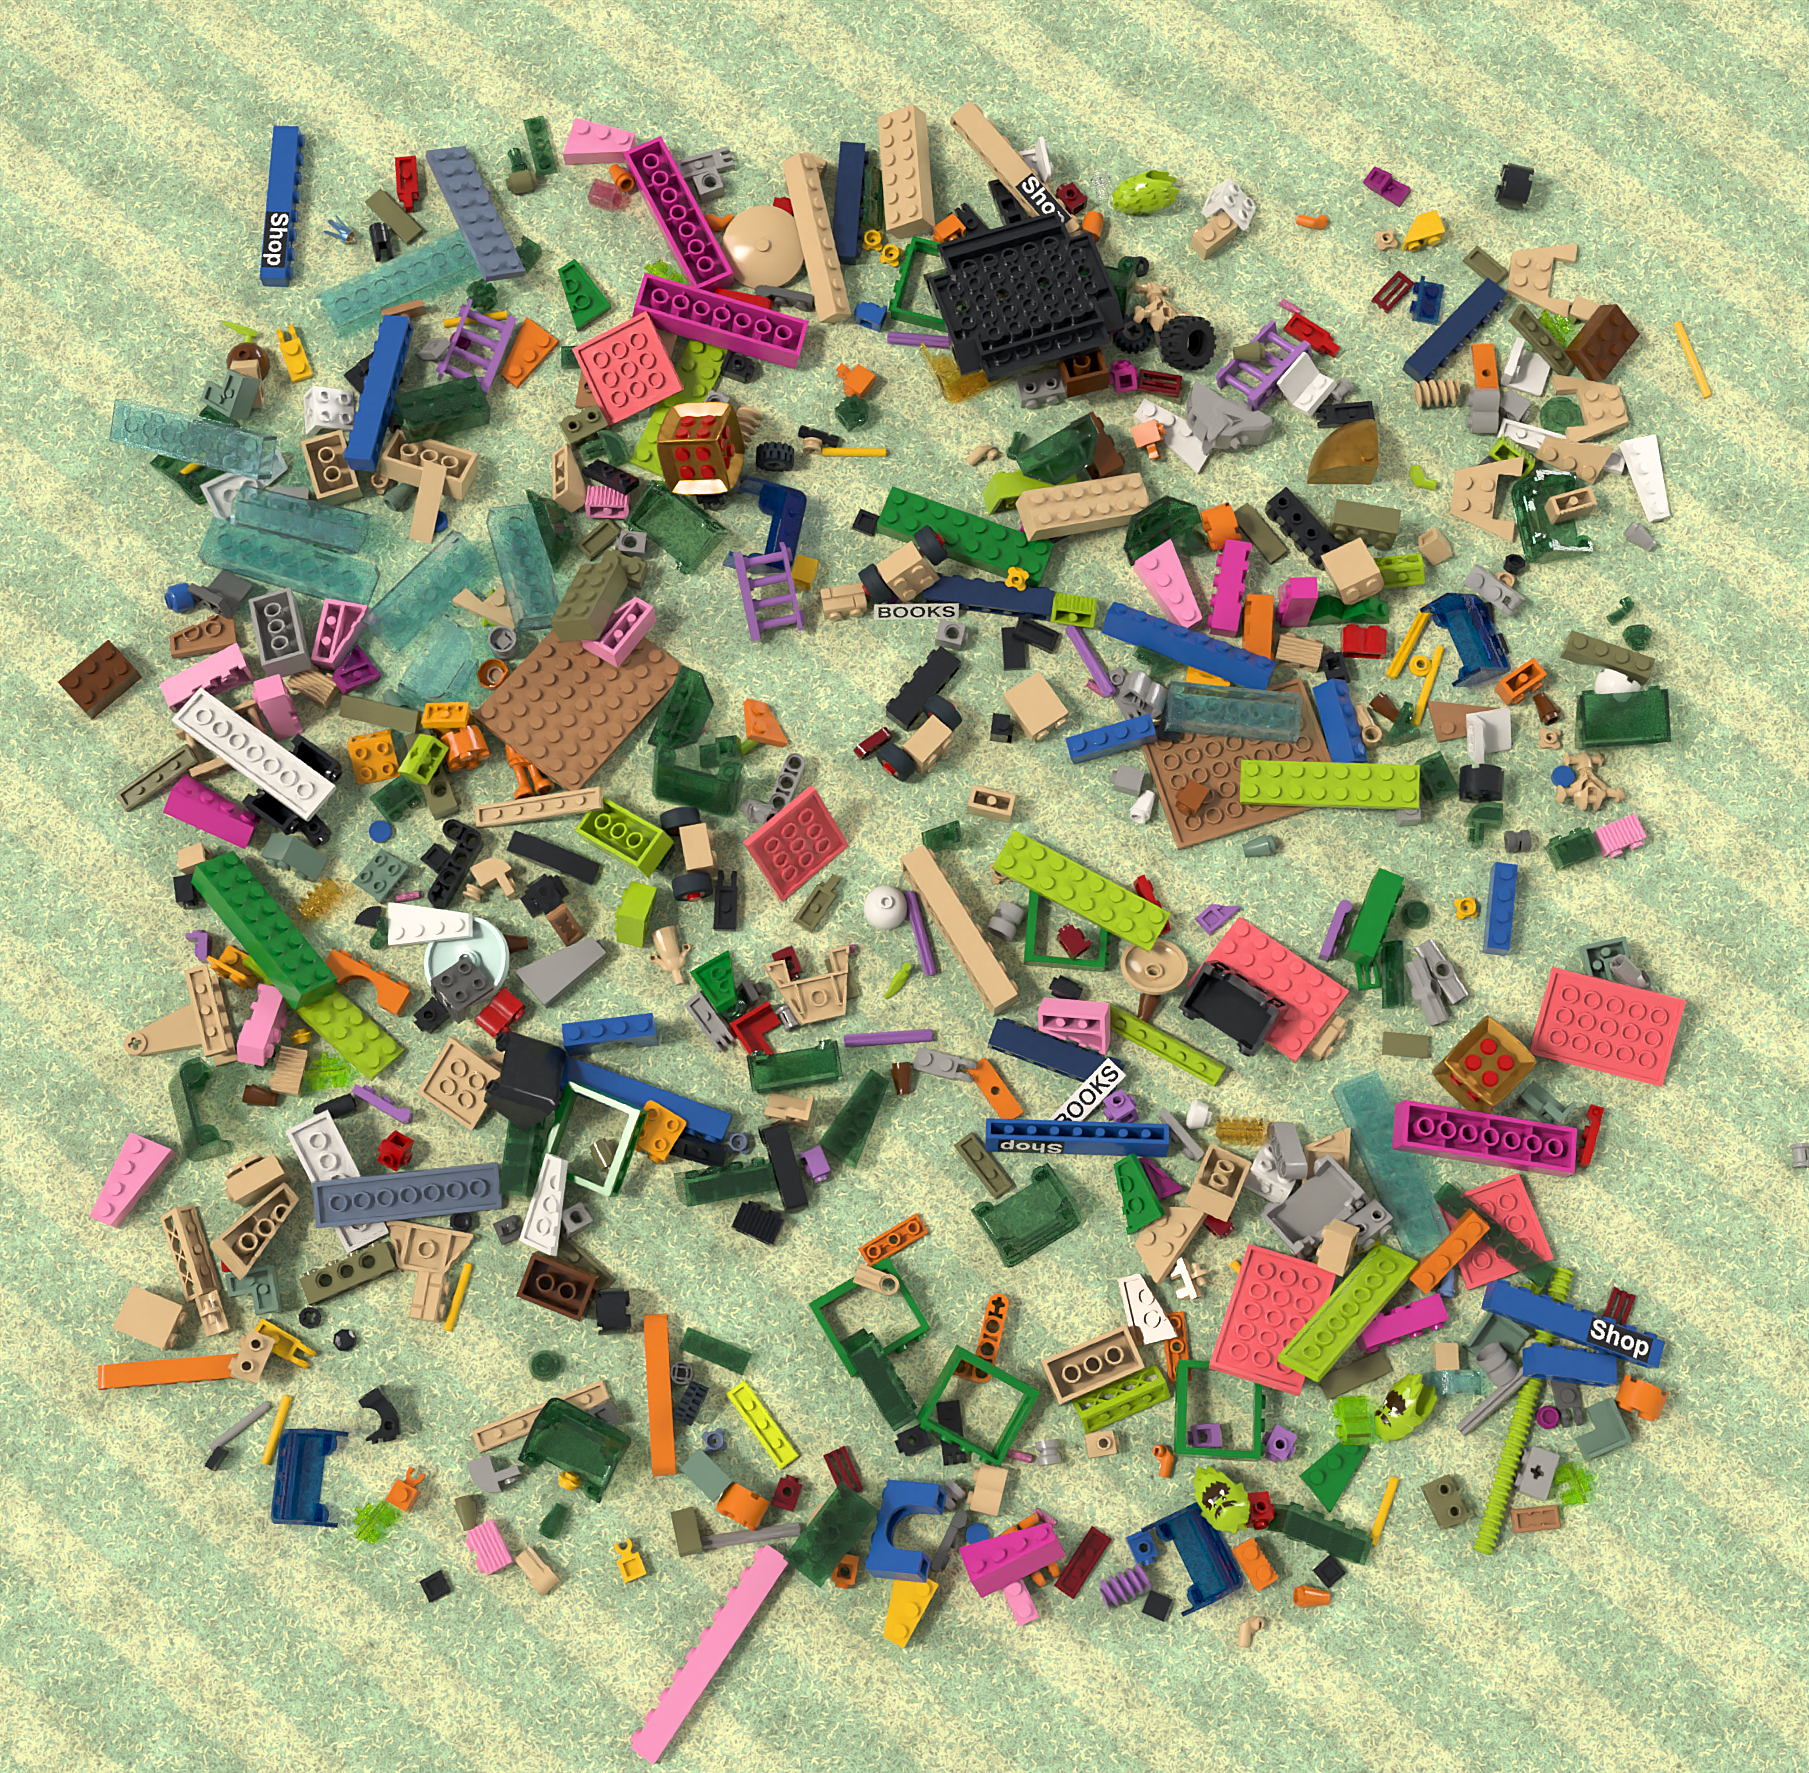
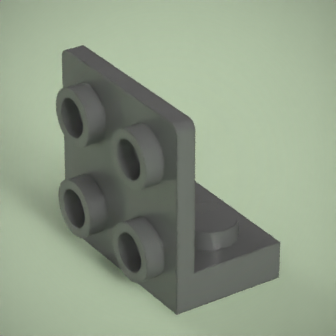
M222 570L208 587L204 585L200 587L191 583L187 590L194 597L198 605L229 619L252 592L254 586Z
M468 957L458 961L430 980L432 995L458 1024L466 1020L465 1010L467 1007L494 989L491 982Z

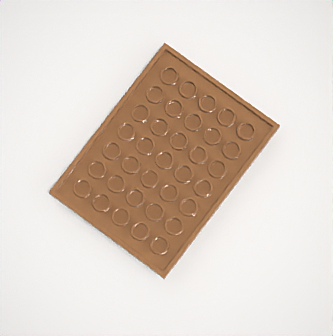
M552 629L473 714V718L566 791L580 790L687 673V669L645 637L640 640L619 668L584 649L581 641L560 642L554 629Z
M1301 677L1268 687L1264 694L1254 691L1186 712L1177 744L1158 739V741L1141 745L1177 850L1317 808L1241 805V760L1332 762ZM1161 720L1153 722L1156 734ZM1190 778L1210 789L1208 796L1195 817L1191 815L1185 816L1175 807L1178 800L1175 798V795L1181 786L1183 788L1186 787Z

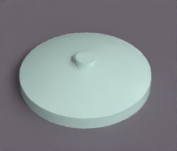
M473 916V937L430 942L425 952L424 969L427 981L431 987V979L463 958L468 957L494 986L493 991L472 1004L477 1005L492 997L503 984L509 968V949L503 934L495 925L487 920Z

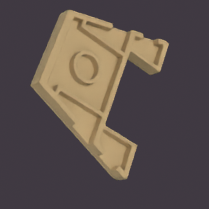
M1578 244L1513 251L1506 292L1529 304L1532 303L1542 308V310L1558 316L1562 320H1566L1570 301L1548 297L1553 261L1574 264Z
M1556 374L1552 375L1551 382L1555 395L1577 394L1585 426L1567 427L1565 431L1567 439L1578 443L1588 442L1595 436L1605 435L1627 425L1628 417L1619 386Z
M1516 457L1456 470L1450 514L1512 541L1515 522L1492 519L1498 474L1521 476L1524 457Z
M511 547L498 559V563L512 577L483 602L465 588L452 599V604L458 608L462 607L469 610V613L475 616H482L488 619V622L497 626H508L515 632L544 605V601L516 551Z
M849 945L828 950L833 973L790 982L785 959L764 965L767 974L801 1026L845 1015Z

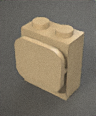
M1361 537L1321 556L1325 570L1338 596L1346 605H1352L1378 593L1385 586L1381 572Z
M1040 671L1003 693V703L1012 714L1014 721L1023 734L1031 742L1036 739L1038 741L1044 739L1053 728L1059 729L1067 723L1066 720L1068 719L1069 712Z
M260 1153L254 1154L229 1168L224 1173L228 1180L224 1181L227 1186L225 1189L226 1195L231 1202L234 1201L236 1205L240 1204L244 1208L271 1193L283 1182L287 1184L293 1180L283 1161L275 1154H271L268 1157H264Z
M132 1285L112 1328L169 1351V1348H172L178 1339L176 1333L179 1327L183 1326L187 1320L188 1313L186 1312L188 1308Z

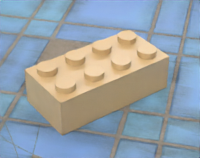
M399 429L396 430L380 458L381 476L416 487L420 486L425 460L446 466L447 471L442 495L458 500H463L478 472V453Z
M1126 1324L1041 1360L1039 1363L1058 1406L1142 1371L1145 1368Z

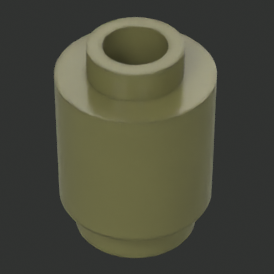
M527 169L509 173V178L505 179L507 189L512 191L513 195L532 191L533 188L537 187L534 170L528 171Z
M603 1138L593 1143L589 1148L599 1171L608 1174L616 1152L611 1143Z

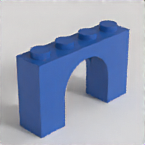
M653 1013L562 1024L563 1045L569 1056L592 1054L591 1047L609 1042H632L636 1048L659 1046L657 1025Z
M888 1479L887 1485L882 1492L883 1501L881 1509L877 1512L876 1529L871 1536L870 1552L865 1560V1569L874 1578L926 1583L931 1560L922 1551L895 1548L893 1535L897 1525L909 1515L921 1513L942 1516L947 1493L939 1484Z

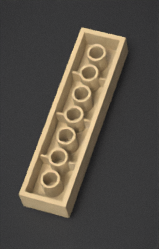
M922 845L901 857V870L994 1017L1016 1004L1019 989L1013 979L1009 981L1005 974L1007 970L1002 961L997 962L993 955L995 951L990 942L985 943L981 936L983 931L978 923L973 924L970 919L972 914L966 904L962 905L958 900L960 895L954 886L950 887L948 884V876L942 867L938 868L935 861L937 859L931 849L927 850Z

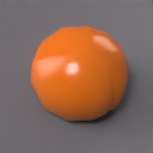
M498 658L487 659L476 672L478 684L489 691H495L509 677L508 665ZM490 675L493 676L497 681H492Z

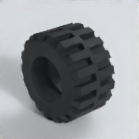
M1182 315L1175 316L1174 319L1171 318L1168 321L1169 324H1165L1164 332H1161L1160 336L1162 337V341H1160L1162 350L1160 352L1161 355H1164L1163 360L1170 367L1182 370L1203 369L1205 364L1208 365L1211 362L1210 358L1214 357L1215 353L1213 351L1217 346L1215 344L1217 338L1214 335V327H1210L1211 323L1208 320L1198 316Z

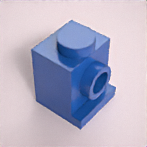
M862 301L861 304H857L854 311L856 324L880 333L887 317V306L883 305L880 308L875 303Z
M1148 1528L1125 1537L1136 1564L1142 1563L1144 1567L1156 1561L1154 1556L1159 1553ZM1142 1543L1148 1547L1145 1553L1139 1550V1546Z

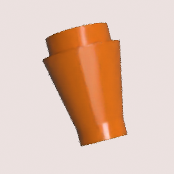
M618 164L611 165L609 173L612 176L616 189L622 192L630 191L634 186L633 175Z
M1301 1584L1294 1588L1293 1602L1295 1606L1300 1608L1328 1606L1330 1594L1329 1591Z

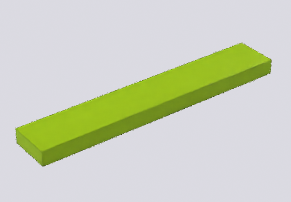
M1110 1003V1025L1112 1031L1211 1086H1216L1226 1066Z

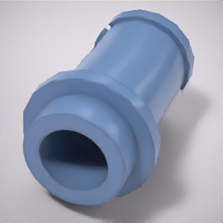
M1450 1269L1440 1280V1288L1437 1289V1292L1441 1298H1453V1294L1456 1293L1454 1290V1269Z

